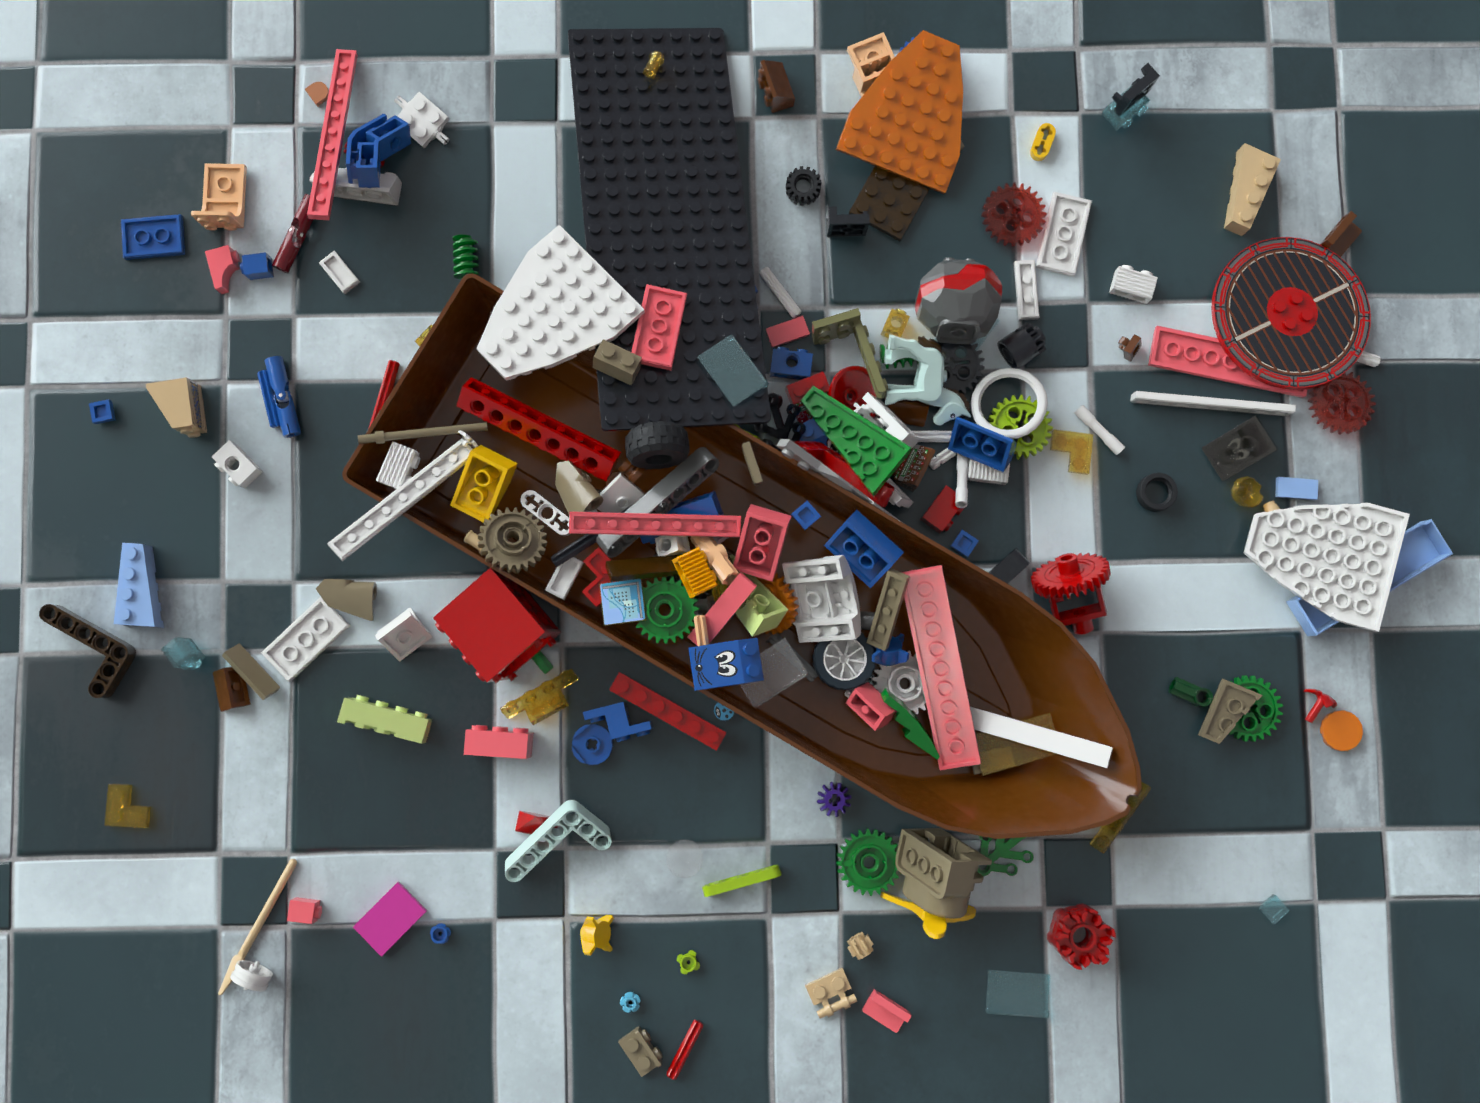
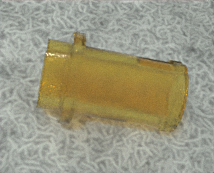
M654 51L649 55V61L643 70L645 76L649 78L655 77L660 65L664 63L662 53Z

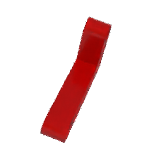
M794 441V443L881 507L887 506L895 489L891 484L886 482L873 497L841 454L816 441Z

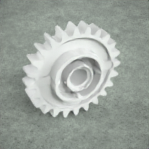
M907 651L909 653V660L907 662L893 666L878 664L880 670H874L877 677L872 678L876 682V685H873L875 689L880 693L885 688L888 689L915 714H918V708L926 710L924 706L926 701L916 653L912 657L911 651ZM904 677L910 682L907 689H902L899 684L900 680Z

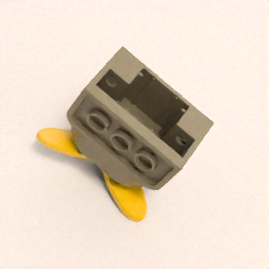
M942 828L902 829L895 864L897 870L905 875L902 892L909 900L882 891L880 897L912 910L923 920L925 933L931 938L940 939L945 935L947 923L966 921L975 917L976 908L968 904L975 883H982L984 879L983 875L978 872L979 865H991L992 860Z

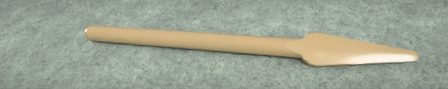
M291 859L288 862L239 953L232 958L219 990V995H223L231 984L230 976L235 970L237 961L245 960L247 953L297 865L296 859Z

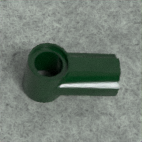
M1175 677L1169 686L1168 693L1184 699L1194 706H1208L1213 701V694L1209 689L1201 688L1178 677ZM1200 692L1204 695L1202 702H1199L1197 698Z

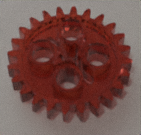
M1016 182L1013 183L1011 188L1006 183L1004 190L998 186L997 192L992 191L991 197H987L985 200L987 204L983 205L982 209L985 211L981 215V217L986 218L982 224L988 225L985 231L993 232L990 238L997 236V243L1004 240V246L1011 242L1012 247L1016 245V242L1022 246L1024 240L1029 244L1032 240L1031 237L1035 239L1038 236L1037 232L1040 233L1043 228L1041 226L1046 222L1042 218H1045L1047 215L1046 212H1042L1046 205L1039 204L1043 198L1036 199L1035 197L1038 192L1030 193L1031 187L1029 186L1025 190L1023 183L1018 188ZM1013 199H1019L1022 204H1015ZM996 208H1002L1005 214H999ZM1024 215L1029 216L1032 221H1030V222L1025 221V219L1023 218V216H1024ZM1006 225H1012L1015 230H1008Z
M1345 372L1333 381L1313 388L1314 390L1309 392L1312 398L1308 400L1309 403L1313 404L1308 409L1315 410L1312 418L1318 417L1317 424L1323 422V429L1330 427V433L1337 430L1339 435L1344 432L1350 434L1353 431L1360 430V427L1366 426V422L1372 419L1369 415L1375 412L1370 407L1376 405L1375 402L1370 401L1375 395L1368 393L1372 388H1365L1367 381L1361 383L1359 381L1360 375L1353 378V372L1347 375ZM1329 389L1333 390L1334 395L1329 392ZM1349 390L1353 392L1354 397L1350 395ZM1329 408L1333 409L1334 415L1330 413ZM1349 410L1353 411L1354 416L1349 413Z

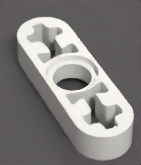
M533 490L525 491L522 494L521 504L559 535H570L569 529L560 531L561 527L558 523L554 522V525H551L556 520L557 515L560 514L561 516L558 519L563 523L568 521L567 525L569 527L568 516ZM534 495V500L538 504H541V501L544 502V504L540 505L537 512H534L537 507L533 504L526 505L528 503L526 500L527 496L532 497ZM546 507L553 509V516L550 519L542 517V510Z

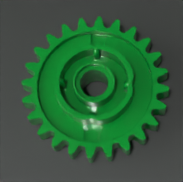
M673 576L669 581L666 580V577H662V581L654 578L653 584L647 580V588L642 586L645 619L637 620L639 623L636 625V629L643 628L641 635L643 636L648 633V640L656 637V643H659L661 639L664 640L665 644L668 643V639H672L676 643L677 636L683 640V632L690 634L688 627H695L692 620L694 616H697L694 612L699 610L698 607L694 606L698 599H690L685 587L681 586V579L675 583ZM663 604H668L671 607V612L667 616H662L659 613V608Z
M866 828L864 834L859 829L857 836L851 833V840L844 839L846 846H839L843 852L837 853L841 860L837 861L836 864L842 866L837 871L838 873H844L841 880H848L846 886L854 885L853 891L856 892L860 889L861 895L868 891L869 895L872 896L874 890L880 895L881 888L888 891L887 884L894 886L892 879H899V876L896 874L898 870L895 864L897 854L895 848L898 845L896 843L890 844L892 838L888 837L885 839V832L878 835L877 829L870 833V830ZM873 857V866H864L865 858Z

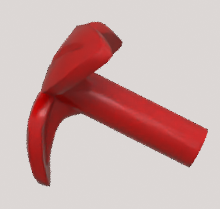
M1318 689L1303 690V692H1309L1317 696L1316 703L1305 718L1310 723H1313L1323 706L1326 708L1330 706L1335 708L1337 706L1336 701L1331 696L1324 694Z

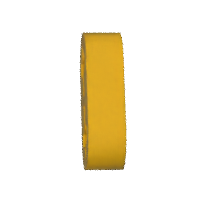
M1042 124L1035 135L1030 149V156L1035 161L1044 160L1050 151L1056 133L1055 127L1052 124ZM1048 130L1049 135L1045 140L1042 139L1044 131ZM1040 145H1043L1042 153L1040 155L1037 154V149Z

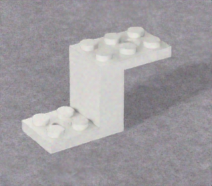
M868 392L862 398L867 403L865 407L871 413H875L880 417L878 420L885 427H888L885 430L886 432L910 446L911 449L920 441L880 399H877V397ZM890 478L886 481L895 488L889 499L891 504L909 508L914 503Z

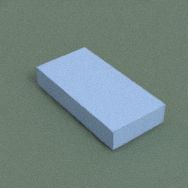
M1277 477L1275 497L1318 500V480Z

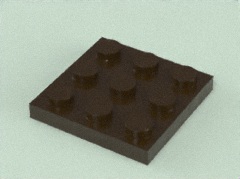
M875 166L851 207L849 214H863V211H867L870 226L900 242L929 189Z

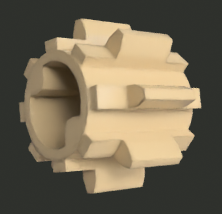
M863 932L857 933L847 941L849 944L848 950L858 960L863 959L874 950L872 948L874 944L868 934L864 935Z

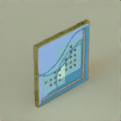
M642 579L599 584L604 626L647 620Z

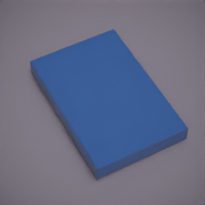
M181 214L121 219L122 248L125 260L185 255L184 226Z

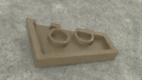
M1222 679L1198 735L1220 744L1236 726L1239 719L1246 715L1250 710L1249 708L1262 695Z

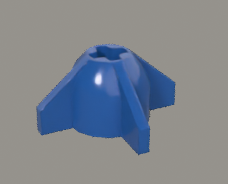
M901 633L897 637L892 636L886 651L874 647L875 653L872 654V662L883 666H893L907 662L909 660V653L902 650L904 634Z

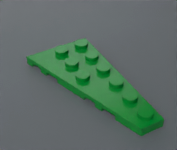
M812 386L801 399L803 407L874 497L910 454L911 447L815 386Z

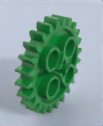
M1242 676L1241 679L1239 677L1234 678L1235 684L1251 689L1261 694L1262 697L1254 702L1249 708L1250 712H1247L1246 715L1239 719L1228 735L1234 733L1235 739L1241 737L1242 741L1250 739V741L1255 742L1256 737L1259 740H1263V734L1271 736L1269 729L1277 730L1274 723H1281L1277 715H1283L1282 712L1278 711V708L1282 707L1283 704L1277 703L1281 696H1274L1277 689H1269L1270 682L1263 684L1264 679L1258 678L1256 680V676H1250L1249 679L1247 676ZM1262 706L1266 708V713L1264 716H1262L1260 713V708ZM1245 718L1250 720L1248 728L1244 726Z

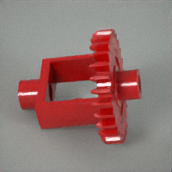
M1067 553L1055 558V561H1047L1048 564H1042L1041 568H1036V572H1033V576H1031L1035 593L1039 594L1040 597L1044 596L1046 599H1049L1052 615L1065 626L1072 624L1075 634L1082 635L1091 632L1094 629L1092 619L1107 616L1101 584H1106L1111 571L1109 561L1103 558L1102 555L1097 556V554H1093L1090 556V553L1082 555V553L1078 555ZM1086 589L1096 592L1098 603L1058 612L1056 603L1064 601V594L1070 599L1072 593L1078 598L1080 591L1087 595Z

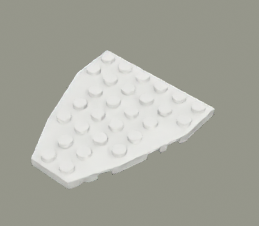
M558 225L527 252L496 303L477 350L507 381L519 375L531 374L532 371L537 369H548L577 357L578 353L588 349L589 351L595 349V346L601 344L603 339L608 342L615 340L645 313V310Z
M1371 503L1301 505L1293 508L1256 513L1253 516L1244 554L1278 584L1333 620L1373 632H1379L1410 514Z

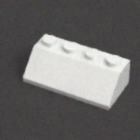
M338 168L334 197L398 205L402 182L396 174L385 172V174H380V188H359L358 179H353V184H349L347 169ZM314 173L310 177L311 184H313Z

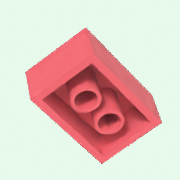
M751 504L746 513L733 563L736 570L773 581L792 516Z
M472 725V729H466L464 755L528 759L532 757L534 733L528 732L529 728H513V731H508V727L496 726L492 730H488L486 725Z

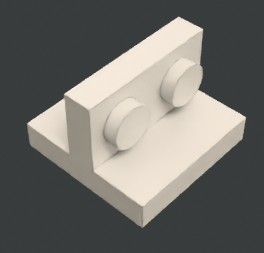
M411 608L377 631L378 633L375 635L377 640L399 662L432 638L430 632L421 624L416 613Z

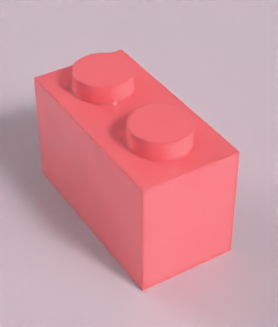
M869 682L855 688L846 701V704L874 731L888 725L897 712L883 701L881 693Z

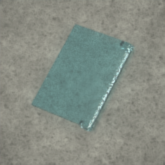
M733 334L697 357L733 407L761 388L764 389L769 385Z
M988 970L986 1014L1049 1018L1050 974Z

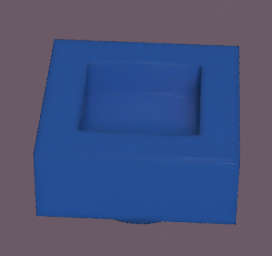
M111 400L89 403L92 423L100 424L115 420Z
M808 500L791 514L804 531L821 517Z
M961 530L950 547L967 558L979 540Z

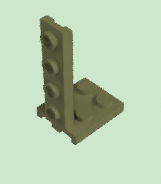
M859 308L813 321L812 340L814 345L827 344L832 339H843L854 333L877 399H884L886 390H888L887 381L882 379L880 375L882 372L879 361H875V348L873 343H869L867 339L869 332L867 326L862 325Z

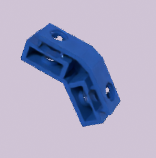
M382 114L355 129L347 140L346 169L348 183L353 184V179H358L359 188H380L381 161L411 144L409 123L396 115L387 120V115Z

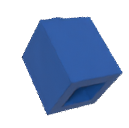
M266 252L242 255L240 269L242 274L249 280L274 277L272 258Z

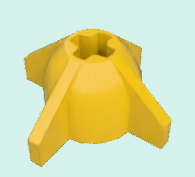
M605 915L598 920L587 916L580 930L584 955L591 956L595 948L609 952L612 951L609 943L611 936L610 924L614 919L612 915Z

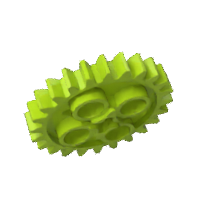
M1012 395L1010 401L1004 398L1003 404L997 403L998 409H992L993 415H989L988 420L991 421V425L999 429H1017L1023 411L1026 412L1022 426L1028 423V418H1033L1037 409V400L1032 403L1031 396L1024 400L1023 395H1020L1018 400H1016L1014 395ZM1046 411L1040 425L1031 433L1025 435L1030 437V443L1024 442L1022 437L1018 438L1014 452L1018 460L1022 454L1025 459L1029 457V453L1035 456L1037 454L1036 450L1041 452L1044 449L1042 445L1047 446L1049 443L1046 439L1052 437L1049 431L1053 429V426L1048 425L1052 422V419L1046 418L1050 413L1049 411ZM1008 412H1015L1018 418H1011Z

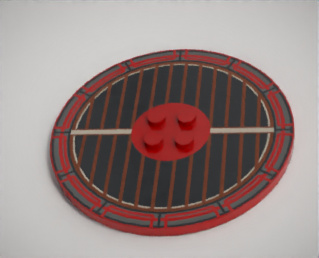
M1278 237L1263 240L1245 248L1221 272L1212 296L1211 312L1213 326L1226 354L1246 374L1273 387L1303 390L1319 387L1333 381L1350 369L1357 361L1369 337L1371 325L1370 305L1360 279L1340 256L1330 249L1309 240Z

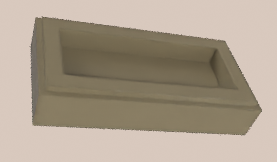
M750 441L743 443L742 451L754 486L761 485L763 480Z

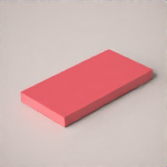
M646 284L642 301L645 313L638 320L632 347V353L642 357V365L671 371L687 293Z

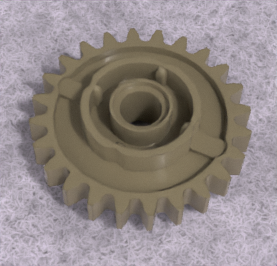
M506 507L505 513L498 509L497 516L491 513L490 520L484 519V526H480L481 533L478 534V540H480L478 548H482L480 554L487 555L485 562L493 561L492 568L499 565L500 572L507 568L508 574L511 573L512 569H515L518 574L520 568L528 571V565L535 567V560L541 561V555H544V547L547 545V541L544 540L547 533L543 532L544 525L538 526L539 518L532 520V513L526 516L525 509L518 513L517 507L514 508L513 512H510L508 507ZM515 538L517 542L511 543L507 539Z

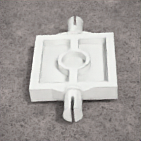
M420 92L409 102H406L400 95L397 96L399 100L395 99L394 102L402 108L398 117L409 123L410 136L417 143L425 148L430 141L436 138L443 145L447 144L443 139L449 142V138L442 133L443 126L450 119L445 113Z

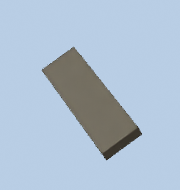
M240 643L223 653L222 657L262 700H265L280 689V686Z

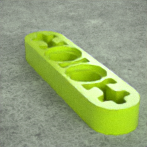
M773 865L703 885L702 890L704 897H709L770 880L782 874L779 865Z

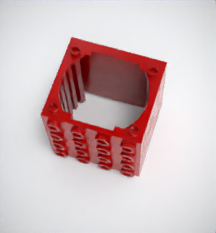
M489 568L433 617L437 622L435 623L437 629L441 633L448 635L450 638L448 640L449 643L456 650L459 649L464 654L462 656L463 660L468 665H473L477 670L475 673L478 678L487 683L495 682L496 684L507 679L513 681L514 678L518 677L515 672L546 645L552 647L553 644H556L557 641L554 638L561 633L560 629L524 587L492 568Z

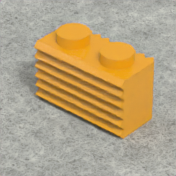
M699 547L672 560L690 599L717 586L716 574L708 567L706 563L708 562L707 556L704 551H700Z

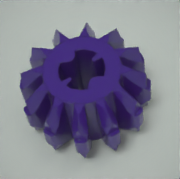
M830 782L829 790L827 786L823 785L822 788L826 792L818 791L817 794L823 797V799H818L817 803H824L820 807L821 811L828 808L827 816H830L832 810H834L835 817H838L839 809L845 814L846 810L843 806H851L845 800H849L852 797L851 795H844L849 790L847 787L840 791L841 783H838L835 789L834 783ZM832 794H835L836 797L839 796V800L836 801L835 805L832 802L829 803Z

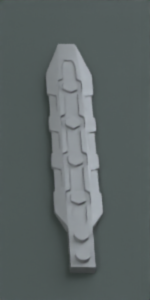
M779 440L776 446L782 450L781 453L789 459H795L800 468L806 471L809 469L815 471L894 517L792 440Z

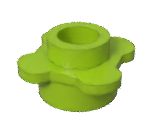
M694 950L677 956V962L680 963L682 974H688V972L700 968V963L696 960V952Z

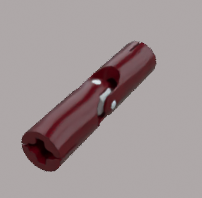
M308 194L304 195L272 264L274 268L284 273H289L306 233L314 220L309 219L307 216L310 195ZM292 238L297 239L295 243H293Z

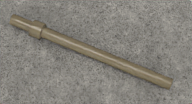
M487 422L386 433L384 431H375V434L358 435V443L376 442V444H383L385 441L459 434V430L469 433L488 431Z

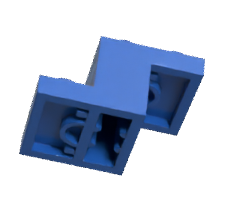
M626 702L583 712L584 719H590L591 723L605 720V715L610 738H616L617 742L630 739V734L636 733L637 737L650 734L649 730L653 729L652 720L632 725Z

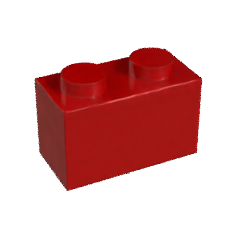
M946 485L920 520L940 534L943 530L946 532L954 523L951 521L955 514L959 516L964 508L955 506L956 492Z

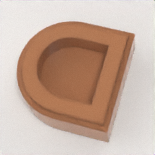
M314 82L305 88V91L317 107L327 101L329 89L323 82Z

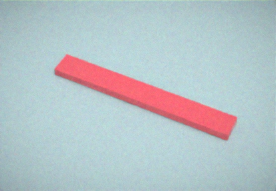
M569 511L570 534L740 537L741 516Z

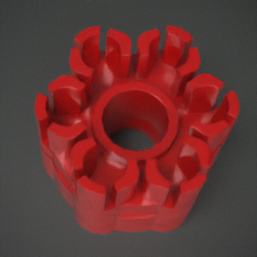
M1083 903L1056 909L1053 913L1049 932L1047 933L1049 944L1055 948L1066 962L1078 970H1082V966L1086 968L1091 962L1098 965L1100 963L1102 965L1106 964L1110 959L1106 956L1110 955L1107 945H1111L1113 942L1110 937L1116 938L1115 930L1102 921L1101 916L1098 914L1099 912ZM1084 927L1086 932L1085 938L1080 942H1074V932L1078 928Z

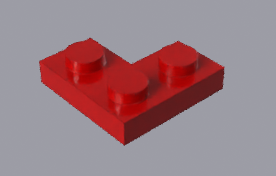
M599 547L583 561L597 576L582 591L596 607L602 603L600 585L612 583L605 567L606 561L611 560Z

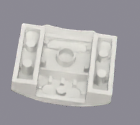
M844 555L826 556L819 559L785 562L782 564L785 575L783 582L790 584L789 590H795L792 596L798 597L794 601L795 604L799 605L795 610L798 612V615L794 617L796 621L793 624L796 626L799 643L857 639L861 635L860 606L856 584Z

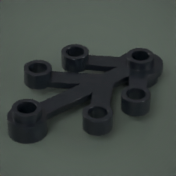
M776 393L768 394L770 409L777 429L768 426L767 423H763L761 430L759 428L761 424H754L755 431L766 433L780 440L788 439L792 428L794 434L791 440L793 442L800 441L802 434L806 431L805 424L800 422L794 423L796 416L800 413V407L795 404L787 406L786 412L788 416L784 424L779 409L783 404L782 397ZM764 438L761 440L765 443L768 442V445L782 452L770 439Z

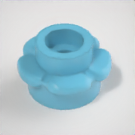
M627 992L625 996L621 997L620 1005L627 1013L631 1011L636 1012L640 1007L639 1003L641 1000L637 994Z

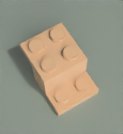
M884 32L847 47V52L855 67L853 80L861 97L886 65L895 57Z

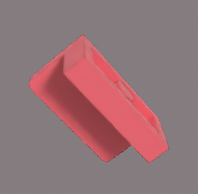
M875 989L862 1008L865 1014L895 1033L899 1031L903 1022L908 1023L912 1016L907 1009Z

